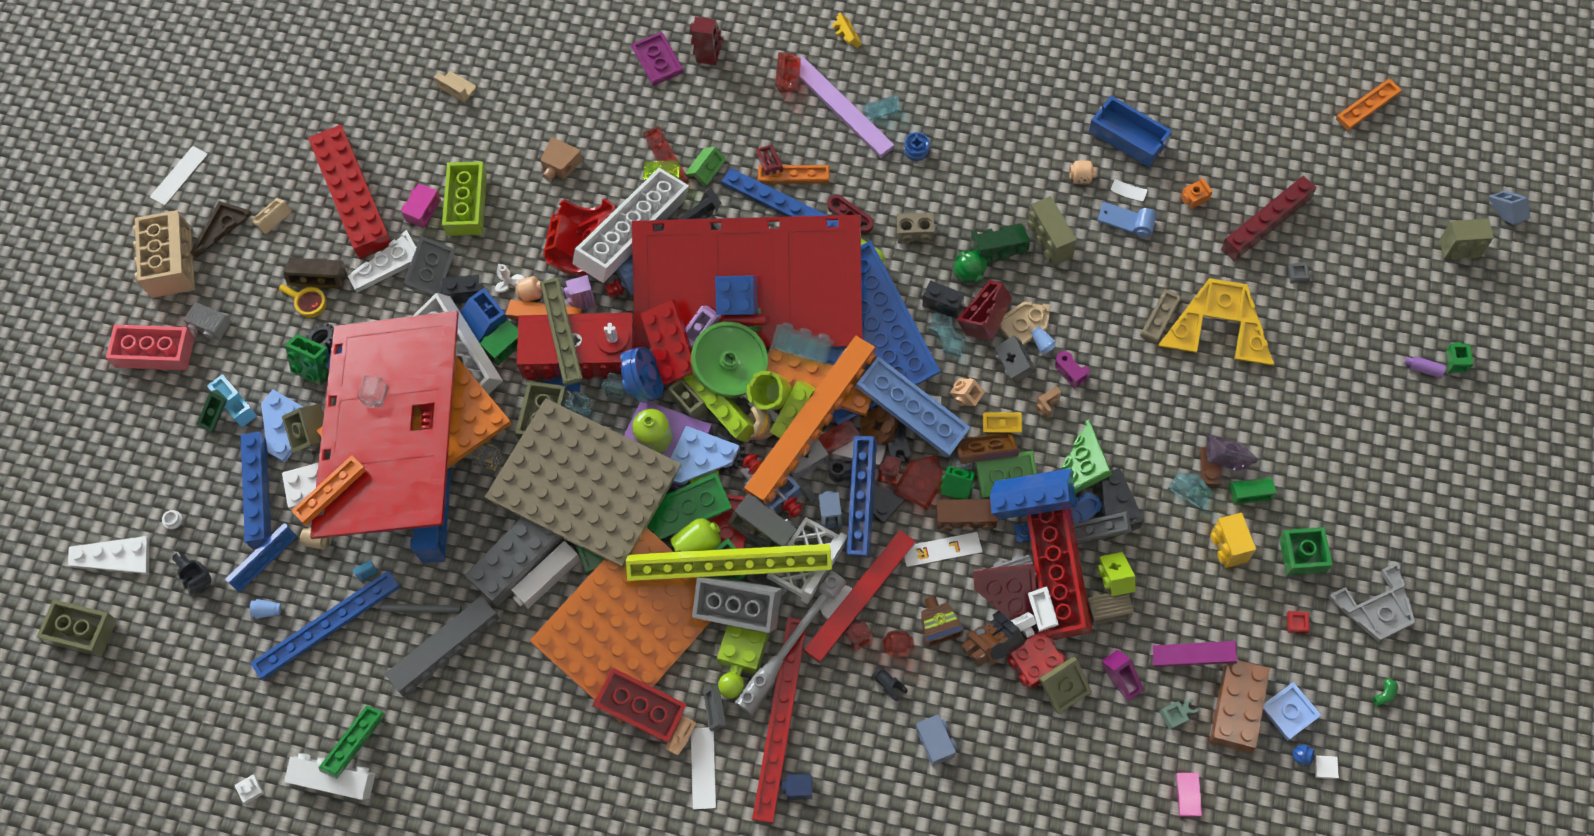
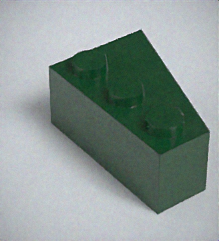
M1022 223L1002 226L1001 230L993 231L991 228L987 229L986 233L978 234L977 231L971 233L970 251L974 250L979 257H984L987 261V267L994 262L1005 261L1011 256L1022 255L1030 247V239Z

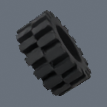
M325 323V325L319 324V328L317 326L313 327L315 330H310V335H306V338L326 346L330 356L334 327L328 323Z

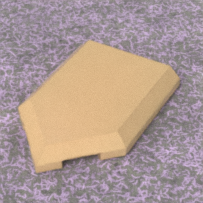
M1024 301L1004 315L999 330L1007 339L1014 335L1025 345L1033 339L1030 332L1040 326L1044 331L1048 329L1051 305L1032 304V302Z

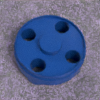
M636 347L621 353L622 384L626 393L631 394L633 398L641 403H648L660 398L663 393V382L653 353L646 347Z

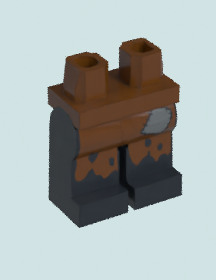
M1000 611L994 613V619L985 626L978 627L974 632L970 631L967 633L969 640L961 645L964 653L968 657L971 656L978 666L985 662L993 665L997 659H1001L1025 643L1019 627Z

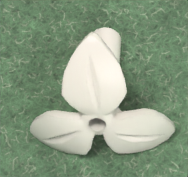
M498 264L497 276L504 281L497 283L495 292L504 293L508 291L509 284L515 287L520 279H524V276L516 274L510 277L511 272L504 264Z

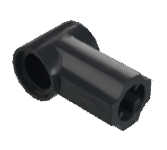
M841 459L831 461L828 472L829 478L834 482L851 479L852 461H843ZM839 468L842 472L836 473L833 469Z

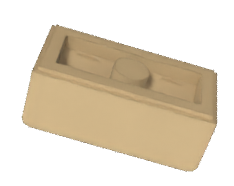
M276 198L256 215L251 222L264 234H267L287 217L292 210L284 201Z

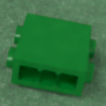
M298 334L285 344L290 371L294 375H299L318 385H322L328 380L329 369L326 366L329 360V353L326 346Z

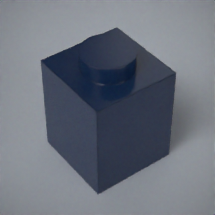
M812 774L786 775V781H782L783 794H787V800L813 799Z

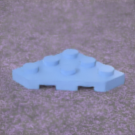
M272 389L261 403L267 452L285 463L291 456L292 451L282 416L303 406Z
M686 426L671 456V459L682 465L673 483L683 485L694 478H701L714 473L715 470L722 467L732 466L739 452V445Z

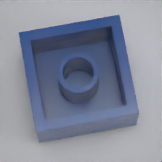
M715 276L716 315L758 314L757 276Z

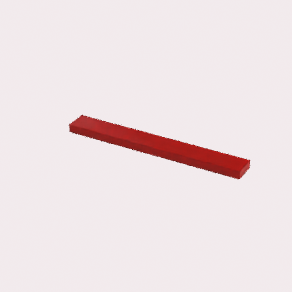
M901 530L898 531L805 647L804 652L818 663L822 662L915 545V540Z

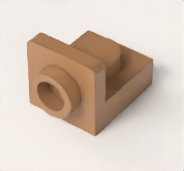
M1058 386L1037 399L1036 409L1046 419L1051 416L1052 410L1050 407L1059 402L1061 391Z

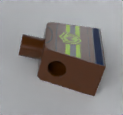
M931 596L924 600L927 609L921 611V622L927 648L963 636L964 629L949 603L939 605L936 596Z

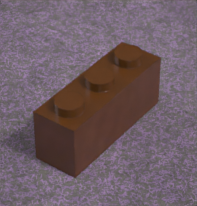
M990 499L937 500V529L942 531H952L953 529L970 531L973 528H981L988 531L997 526L998 520L991 514Z

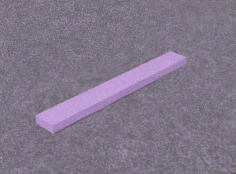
M803 56L789 65V69L880 158L894 149V144Z

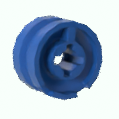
M921 132L909 134L904 144L905 155L913 161H920L926 158L929 154V138Z

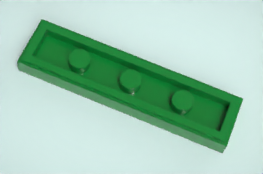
M366 705L318 767L319 771L338 779L385 717L384 712Z

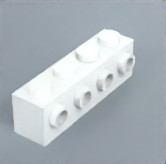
M299 753L298 756L290 757L284 782L361 800L370 798L376 773L369 772V768L357 766L354 769L349 768L350 764H348L339 778L336 779L319 771L318 767L325 758L314 760L310 759L311 755Z

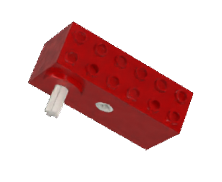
M633 313L568 314L582 377L584 379H592L593 377L609 379L612 376H618L615 374L622 375L620 355L635 348ZM519 315L517 366L523 379L536 380V378H544L546 380H554L555 378H562L548 315Z

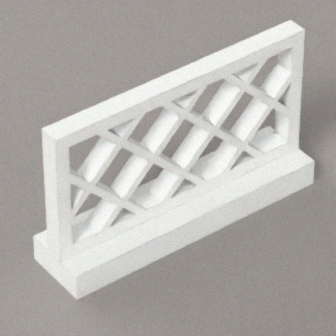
M805 517L787 546H795V541L803 540L805 545H809L807 539L817 538L818 543L823 544L821 537L828 536L833 539L831 543H826L830 544L831 562L833 566L845 547L848 535L842 532L838 535ZM806 525L814 529L815 533L805 535L804 527ZM829 570L808 573L800 571V574L790 576L789 572H785L787 577L782 578L774 575V573H768L767 578L801 596V601L808 604ZM802 579L803 587L800 589L794 586L792 580Z

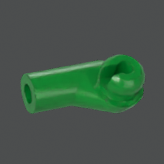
M1386 679L1384 681V693L1373 697V702L1377 707L1395 699L1399 687L1393 679Z

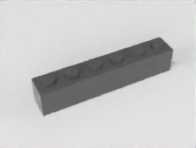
M480 596L388 670L385 676L403 697L413 693L417 688L416 686L421 682L429 680L437 669L445 667L453 656L461 654L469 643L477 641L485 630L493 628L500 618L486 600Z

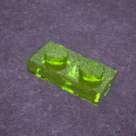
M647 161L644 163L643 179L645 181L658 168L663 169L677 179L679 177L680 163L678 161Z

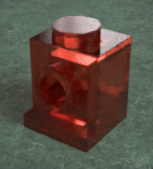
M886 455L885 461L880 463L877 481L896 485L901 469V459Z
M865 621L852 624L848 628L847 633H845L855 651L873 642V634Z

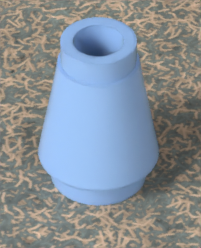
M1040 326L1030 332L1039 351H1042L1044 355L1056 347L1055 340Z
M260 599L250 603V616L256 619L281 614V603Z

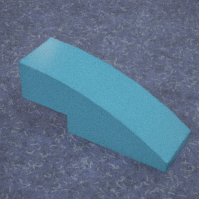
M223 374L207 385L211 391L219 390L228 399L225 408L241 427H244L257 417Z

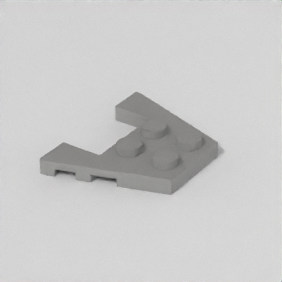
M1398 562L1380 571L1391 589L1357 605L1346 587L1328 596L1329 600L1377 642L1415 623Z

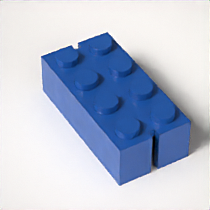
M1113 96L1108 98L1102 109L1092 118L1089 128L1091 134L1148 167L1153 164L1159 153L1167 146L1172 134V130Z

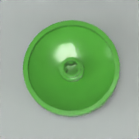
M720 322L709 326L697 337L691 351V366L699 383L708 391L723 397H739L747 394V385L750 384L754 374L767 370L768 355L763 341L753 330L735 322Z

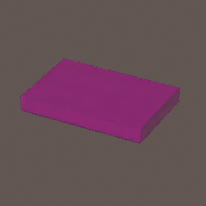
M663 32L631 44L632 50L652 86L684 73Z

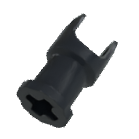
M880 666L870 678L872 681L878 682L884 688L883 691L896 702L899 701V697L893 691L894 688H898L903 693L908 692V689L896 677L893 678L885 671L884 666Z

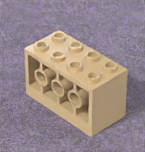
M179 210L135 218V225L133 226V232L136 237V241L133 243L136 251L134 262L137 267L135 279L143 287L144 292H147L151 298L195 290L193 256L190 254L193 248L192 228Z

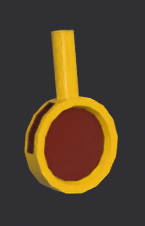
M283 284L279 287V291L295 298L294 306L303 317L314 318L320 315L327 306V299L318 288L308 287L297 292Z

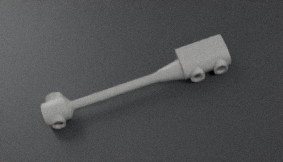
M833 571L828 573L818 587L821 593L778 654L771 658L761 669H758L736 699V706L750 716H754L775 687V678L783 663V659L827 599H835L846 584V581Z

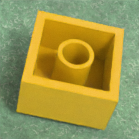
M1242 512L1218 519L1211 531L1210 537L1212 543L1217 546V555L1220 563H1223L1225 568L1248 563L1256 551V547Z

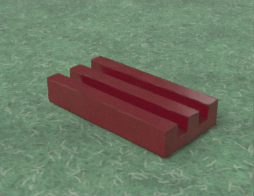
M773 145L756 148V155L765 175H769V172L775 174L776 170L783 172V166ZM767 150L770 151V153H771V155H772V157H773V159H774V161H775V164H776L775 166L773 165V163H772V161H771V158H770V156H769ZM761 152H763V154H764V156H765V158H766V160H767V163H768L769 167L767 166V164H766V162H765V159H764V157H763V155H762Z

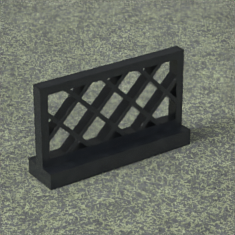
M712 188L705 191L697 206L677 220L700 219L704 215L707 218L710 216L714 217L722 202Z

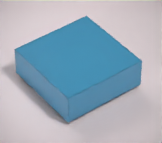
M370 560L354 568L353 572L360 581H363L377 574L378 570Z

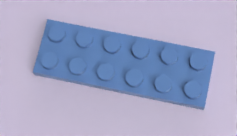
M880 357L876 358L855 385L857 389L947 458L970 429V426Z

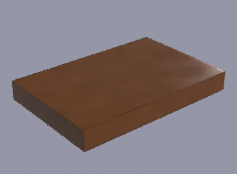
M1011 432L962 438L955 448L961 464L1019 456V450Z

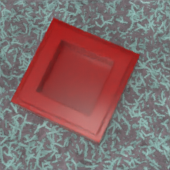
M1288 611L1286 613L1287 633L1308 634L1310 632L1309 612Z

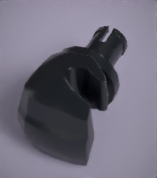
M183 551L178 552L181 557L175 553L172 556V560L179 567L177 575L182 579L184 589L188 590L191 597L205 592L212 582L210 573L205 566L197 560H189Z

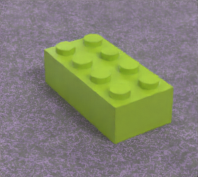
M483 162L447 163L442 226L447 236L483 235L487 171Z

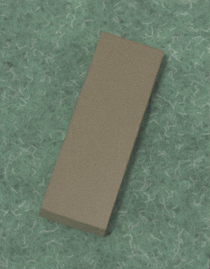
M1164 289L1140 336L1157 344L1182 297Z

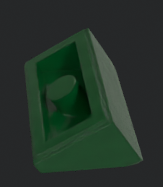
M219 390L210 391L197 422V425L211 433H214L228 400Z

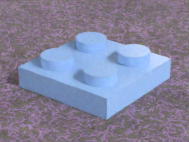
M1294 682L1264 703L1263 712L1287 741L1321 716Z

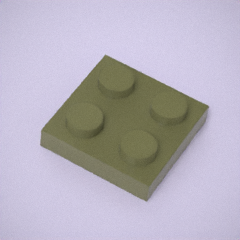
M1074 657L1039 678L1054 711L1058 714L1092 692L1078 660Z

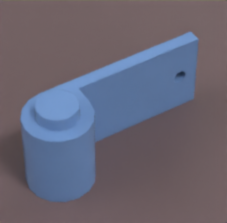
M1103 202L1097 221L1136 234L1141 238H1146L1152 235L1157 213L1148 208H1143L1136 213Z

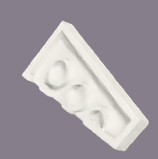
M407 230L402 233L399 239H394L390 242L385 250L377 252L371 261H366L348 275L356 293L409 267L416 246Z
M147 536L71 546L69 547L68 565L71 568L102 569L111 572L122 571L124 573L149 575L150 539Z

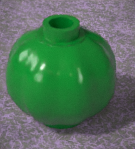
M964 250L955 257L956 262L953 265V272L960 282H974L978 284L984 279L983 275L987 269V261L984 257H979L974 250L970 252Z

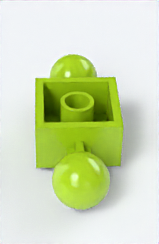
M727 625L717 656L719 665L730 668L729 673L724 674L718 682L719 691L722 696L728 699L737 698L744 690V681L741 677L742 671L755 675L758 669H760L769 640L767 632Z

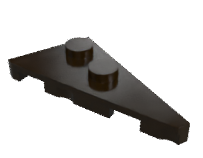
M219 201L190 254L193 257H198L252 215L250 210Z

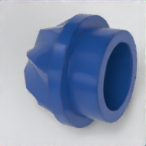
M1299 745L1294 749L1293 757L1296 762L1302 766L1312 764L1313 748H1309V745Z

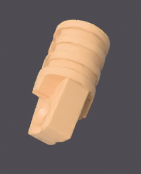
M681 715L667 743L666 750L679 755L697 723Z

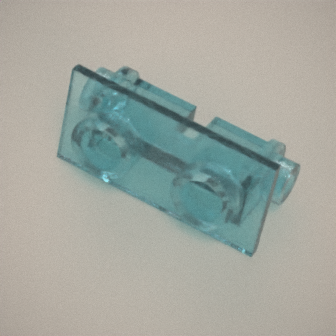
M891 95V97L880 101L867 102L866 105L862 106L868 120L901 111L898 104V95Z

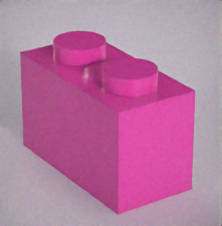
M418 183L416 188L411 191L407 203L402 206L401 213L405 221L425 228L441 201L438 191Z

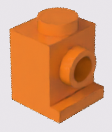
M1200 178L1198 182L1183 188L1181 199L1184 204L1193 209L1208 202L1213 191L1204 178Z

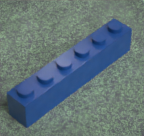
M260 432L241 435L245 543L252 549H257L271 536L268 452L266 439Z
M854 436L847 554L850 557L870 558L877 452V440L873 436Z

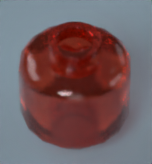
M905 630L889 631L882 640L883 650L890 657L907 656L914 647L913 637L909 636Z

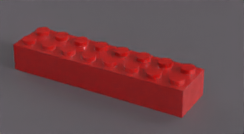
M340 124L308 137L358 258L362 259L386 249L392 241L342 125Z
M1071 508L1027 515L1039 589L1048 588L1059 624L1046 629V635L1052 637L1053 640L1093 632Z

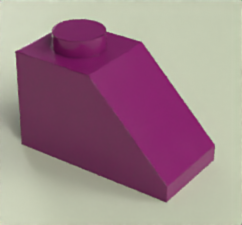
M1116 650L1101 660L1108 677L1127 701H1130L1144 691L1131 659L1125 654Z

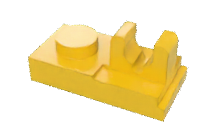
M840 12L836 17L837 21L832 24V27L836 30L840 27L836 34L840 37L845 34L844 40L846 43L858 48L862 45V42L849 18Z
M984 412L983 432H1022V413Z

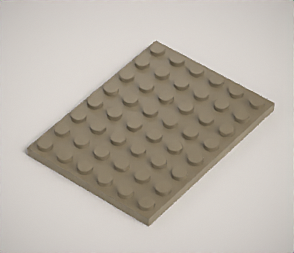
M545 398L485 495V499L623 568L626 564L627 556L632 554L682 465L663 454Z

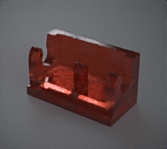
M778 53L775 86L779 92H798L801 58L796 57L795 53Z

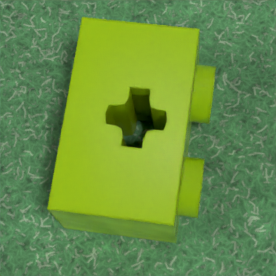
M1123 552L1099 556L1100 565H1097V572L1099 577H1103L1104 587L1109 590L1112 597L1136 592L1135 575Z

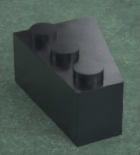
M1120 468L1112 470L1111 476L1099 481L1102 517L1127 511L1132 531L1140 529L1144 519ZM1113 536V537H1109V538H1104V541L1109 540V539L1114 538V537H1117V536Z

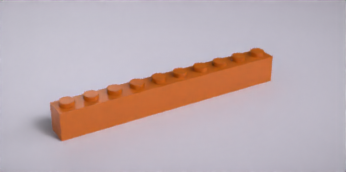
M858 336L853 338L744 487L746 495L750 494L751 496L758 497L765 506L768 502L771 503L775 499L778 488L786 484L787 476L791 471L796 470L802 455L805 456L809 452L810 444L813 440L816 441L820 437L821 429L824 425L830 423L834 411L841 408L844 397L852 393L855 382L860 380L865 374L868 364L872 365L875 361V346Z

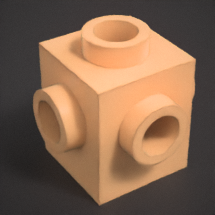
M959 378L950 391L954 401L960 406H976L985 393L975 379Z

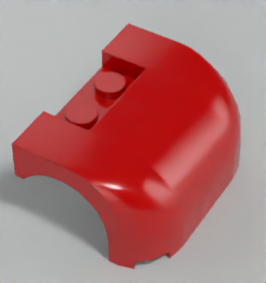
M604 198L599 207L584 208L564 199L559 202L561 206L556 214L552 213L543 258L546 259L547 265L558 271L578 276L589 275L572 264L575 248L614 212L615 204Z

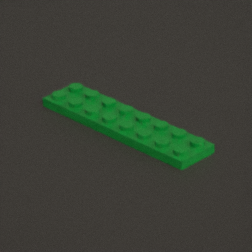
M717 472L665 495L647 528L662 541L674 536V534L696 519L710 520L732 510ZM576 545L586 572H593L604 558Z

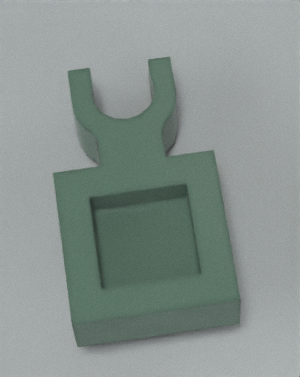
M1193 699L1186 701L1183 706L1177 701L1159 711L1169 730L1189 720L1187 715H1193L1199 711L1198 708L1195 710L1189 708L1188 705L1193 702Z

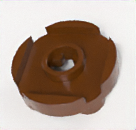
M881 406L874 408L867 413V416H863L860 420L862 436H873L877 440V446L886 445L895 436V429H898V419ZM879 423H882V425L880 426L881 429H876L877 425Z

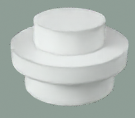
M175 510L167 511L162 517V523L167 529L178 528L183 520L182 515Z

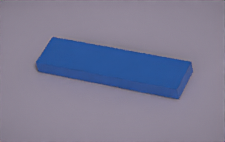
M284 523L225 580L240 592L298 536Z

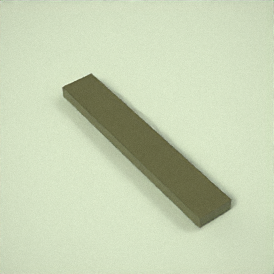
M559 277L541 281L540 284L563 383L566 386L581 382L583 377Z

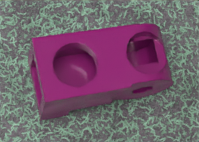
M1061 351L1057 354L1055 368L1074 389L1089 379L1090 370L1085 365L1081 368L1073 360L1071 353Z

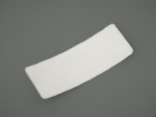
M1114 179L1111 191L1139 201H1144L1147 189L1135 187L1117 179Z

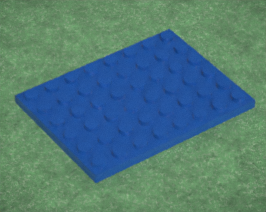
M871 240L861 245L863 340L875 346L876 358L880 357L917 386L941 373ZM847 346L798 348L802 356L834 365ZM868 364L865 370L867 371L871 365ZM872 400L869 410L877 407L878 404ZM841 408L833 413L839 426L860 415Z

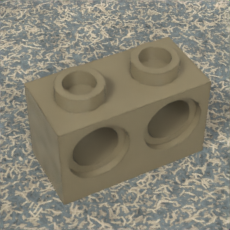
M933 212L897 214V242L934 241Z

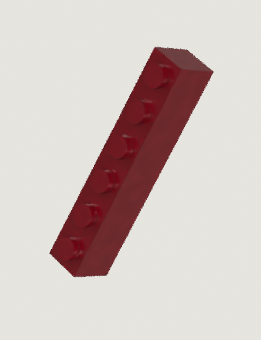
M1302 176L1226 237L1221 250L1233 261H1236L1311 200L1317 187L1305 176Z

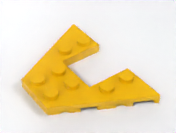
M1209 278L1158 345V347L1197 353L1203 317L1240 322L1234 360L1274 365L1267 340H1265L1262 325L1250 296L1249 287L1247 284Z

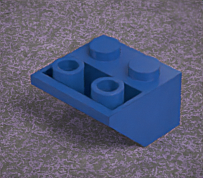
M485 288L470 297L461 311V315L479 343L482 342L484 337L492 334L501 323L508 320L505 312Z

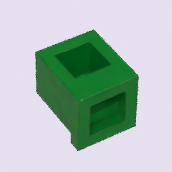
M1454 342L1446 349L1448 373H1467L1473 366L1470 344Z

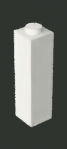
M564 541L511 589L515 595L513 597L514 601L520 607L524 605L529 609L581 561L578 554Z

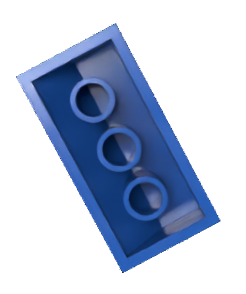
M1069 468L995 481L990 493L991 514L1001 520L1076 508L1073 469Z

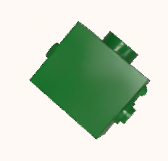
M948 465L947 471L944 476L942 475L941 494L949 496L954 500L968 499L975 486L973 482L975 472Z

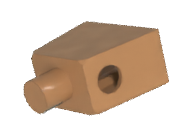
M551 137L541 157V164L545 170L542 174L543 178L547 181H551L555 175L562 179L566 178L583 161L581 151Z

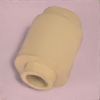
M311 527L304 528L300 534V542L306 547L324 550L331 544V537L311 539Z

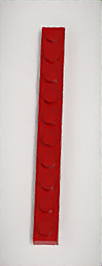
M787 617L783 645L802 619ZM807 628L783 659L777 674L752 817L753 821L774 823Z

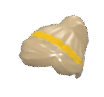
M753 406L751 413L747 415L755 423L754 434L750 436L749 440L767 439L773 435L770 431L774 424L771 422V418L766 410Z

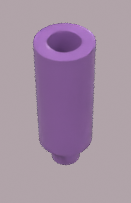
M1414 356V358L1406 357L1404 364L1410 365V369L1440 379L1446 368L1445 365Z

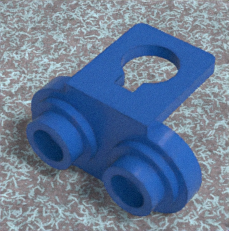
M1090 492L1076 499V508H1071L1073 522L1087 521L1098 513L1101 509L1100 499Z

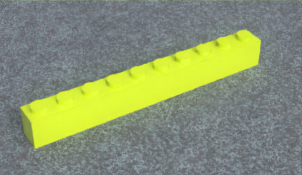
M830 544L632 554L628 555L626 559L627 581L832 570Z

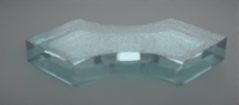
M934 313L929 332L936 334L940 338L943 345V353L961 357L966 338L954 330L952 317Z

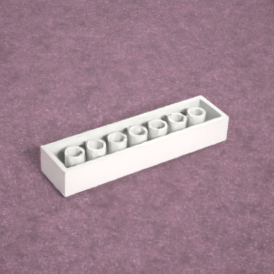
M658 168L575 248L572 264L604 283L632 255V221L666 220L686 200L689 185L663 169ZM653 225V226H654V231H655L660 225Z

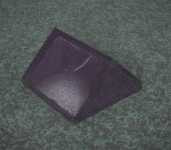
M1207 434V463L1240 471L1258 461V458L1240 442Z

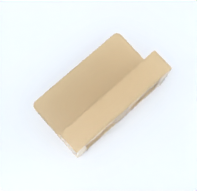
M451 71L445 76L439 72L434 76L438 88L464 103L477 89L476 85Z

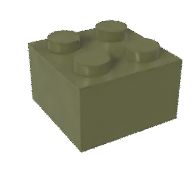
M1489 218L1451 221L1439 240L1444 259L1458 260L1467 257L1472 259L1481 257L1494 237Z
M320 404L301 407L282 416L292 453L321 445V436L317 430L323 427L324 411Z

